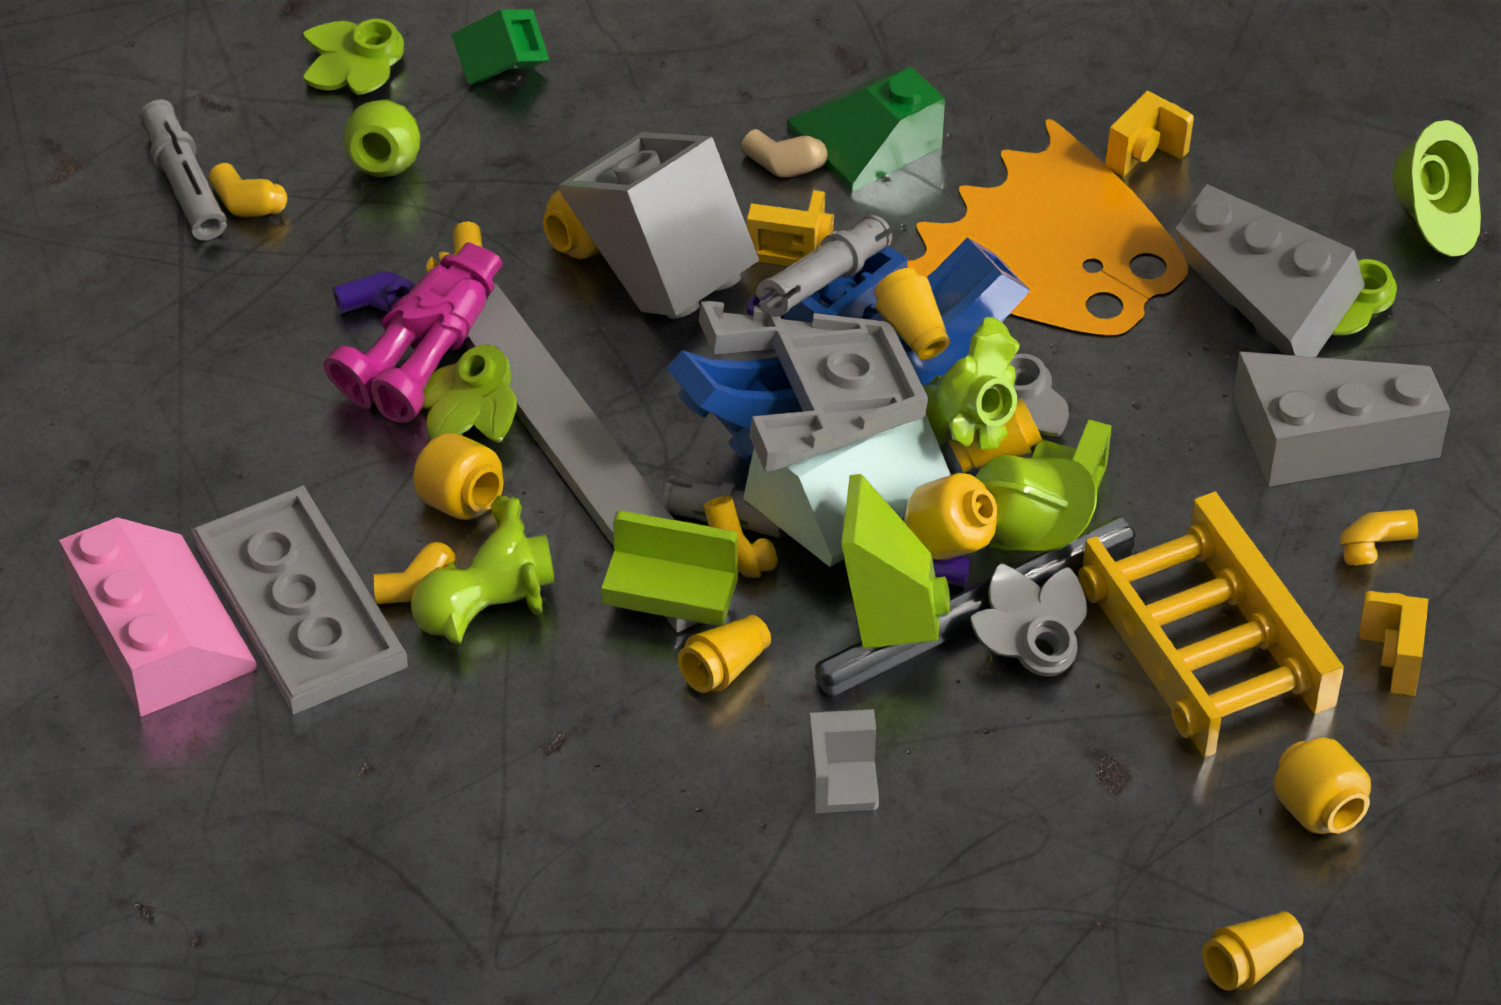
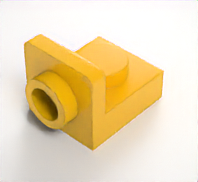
M1147 90L1110 127L1105 166L1112 172L1124 177L1139 161L1146 162L1149 160L1156 148L1178 159H1182L1189 152L1194 121L1193 115L1178 105Z
M813 190L808 211L751 203L747 216V229L760 260L758 262L790 266L819 248L825 236L833 232L834 214L825 213V192Z
M1367 591L1364 595L1358 636L1364 640L1383 642L1381 666L1393 668L1390 693L1415 696L1423 656L1429 599L1405 596L1400 593Z

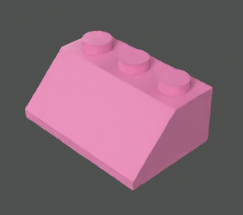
M116 517L59 540L68 587L140 717L257 670L254 657L181 534Z

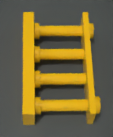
M1216 491L1194 499L1191 524L1187 529V535L1116 562L1097 536L1086 539L1083 567L1079 569V581L1085 596L1090 602H1097L1170 707L1173 722L1179 733L1184 738L1190 737L1204 758L1216 754L1221 718L1288 691L1296 695L1300 694L1314 714L1337 705L1344 666ZM1194 558L1200 562L1205 561L1216 576V579L1148 605L1143 603L1130 582ZM1226 601L1230 605L1236 604L1248 621V623L1178 650L1175 649L1161 629L1163 625ZM1256 646L1264 650L1268 649L1280 666L1277 669L1211 695L1205 692L1191 672Z

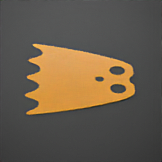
M1051 119L1045 121L1046 129L1050 135V144L1045 151L1039 153L1008 149L1001 151V157L1008 172L1007 180L1002 185L991 188L968 185L959 187V193L967 206V213L964 218L953 223L919 222L916 224V228L927 248L923 256L916 260L908 261V268L915 269L918 275L927 277L968 237L997 254L1030 289L1028 294L1012 310L1011 315L1083 333L1097 335L1125 333L1144 317V305L1152 296L1171 292L1188 275V264L1181 249L1144 203L1098 157L1061 125ZM1139 254H1154L1164 260L1166 271L1158 278L1143 279L1131 271L1130 261ZM1088 259H1096L1102 263L1103 268L1097 273H1090L1083 268L1082 264ZM1096 293H1111L1121 300L1123 310L1114 318L1102 319L1088 312L1086 301Z

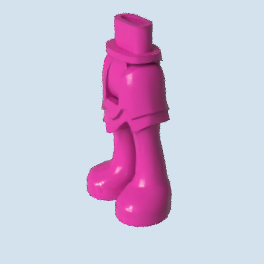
M466 242L456 255H445L440 264H437L428 271L406 296L392 305L391 311L381 321L385 329L384 333L367 352L362 353L356 348L344 345L333 349L323 362V368L328 379L354 403L366 409H370L375 403L380 413L391 421L403 423L414 419L424 405L425 395L423 390L443 355L448 349L456 350L462 346L463 341L467 338L475 321L483 311L486 299L495 288L492 278L503 266L500 257L494 252L470 242ZM411 345V349H415L414 352L400 368H395Z

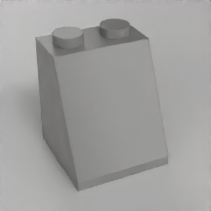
M641 132L558 185L563 198L641 312L663 314L671 319L687 316L699 308V301L713 291L733 286L740 281V273L760 261L712 136Z

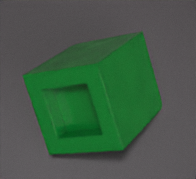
M501 9L451 34L466 81L469 84H478L507 69H531L550 61L533 9Z

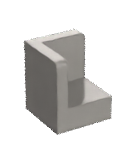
M874 709L810 712L809 760L815 813L870 811L878 808L879 792L875 766L876 721Z

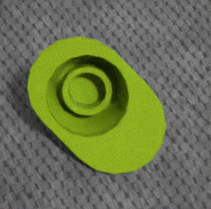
M1450 120L1434 121L1422 130L1416 142H1413L1400 152L1394 163L1392 181L1398 201L1416 220L1424 239L1437 252L1454 257L1465 255L1474 247L1480 233L1481 212L1476 148L1466 130L1461 125Z
M1006 454L989 460L975 476L986 486L997 504L996 530L988 544L993 549L1047 552L1062 549L1081 535L1089 525L1096 509L1097 487L1092 473L1077 461L1065 458H1022Z

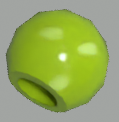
M379 100L360 105L348 116L343 129V144L347 159L359 172L374 178H381L402 173L415 162L420 149V133L416 119L405 106L390 100Z

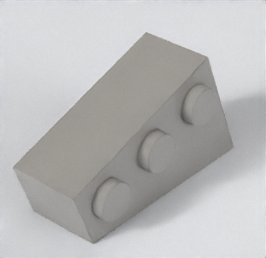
M1206 184L1175 228L1188 264L1232 308L1236 307L1254 325L1256 331L1267 342L1271 341L1284 355L1316 357L1365 286L1354 249Z
M1241 351L1239 353L1232 400L1268 487L1440 458L1450 408L1431 366Z

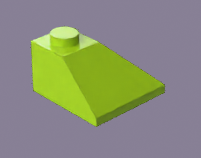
M862 474L849 475L841 545L863 649L938 641L940 615L950 614V596L946 577L935 576L932 556L929 550Z

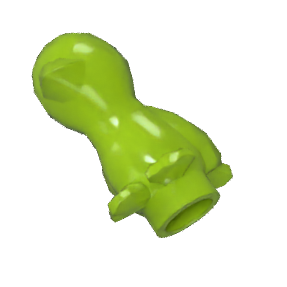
M985 317L977 327L976 332L971 337L969 352L966 357L959 359L944 375H937L928 384L922 385L928 396L926 415L939 447L951 437L952 440L958 441L964 446H970L974 439V433L978 432L977 444L980 449H998L1001 440L1007 436V429L1003 424L1011 419L1017 406V394L1014 388L1016 380L1015 367L1011 366L1010 362L1019 350V343L1010 336L1008 328L994 317Z
M497 496L493 501L491 510L498 525L497 530L480 547L468 568L458 569L453 562H450L446 568L437 567L419 581L413 591L411 600L412 616L419 628L430 635L446 636L451 643L461 645L468 624L478 612L489 605L513 603L525 598L529 609L534 615L542 614V598L539 594L540 586L555 583L552 560L546 534L526 538L524 534L525 526L520 519L522 506L519 498Z

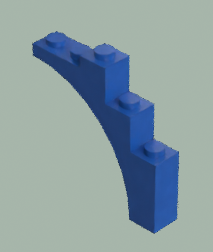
M968 237L927 276L946 328V333L950 338L948 348L932 359L921 360L915 351L896 332L922 385L928 384L937 375H944L959 359L968 355L971 337L985 317H994L1003 322L1030 291L997 254ZM879 313L869 318V320L886 321ZM682 350L666 368L682 386V389L678 392L680 399L692 411L704 418L709 413H713L733 436L728 442L730 447L749 464H751L754 450L753 443L749 437L752 416L803 412L778 357L751 361L713 360Z

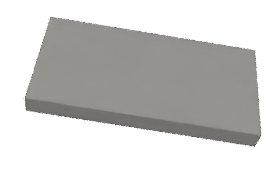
M304 485L191 529L194 545L293 715L408 668L407 653Z

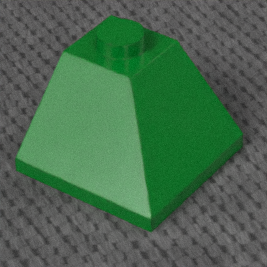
M907 67L875 76L787 119V128L796 137L810 136L821 140L827 149V159L824 165L850 191L854 192L942 147L945 98L913 67Z

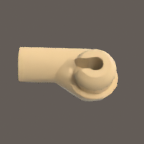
M754 129L744 137L741 144L742 153L780 178H790L811 172L822 167L827 159L825 144L821 140L810 136H799L776 142L760 130Z

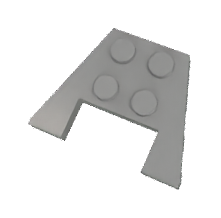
M701 302L699 323L713 355L775 350L803 412L752 416L749 437L765 472L784 468L925 417L928 396L891 322L814 313L811 323L781 319L780 316H771L761 307L754 306L753 316L724 313V303Z

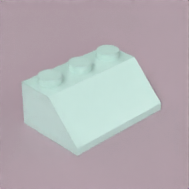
M925 413V417L775 471H764L754 448L743 499L831 567L844 559L841 542L849 475L862 474L896 514L903 518L909 497L918 486L951 474Z

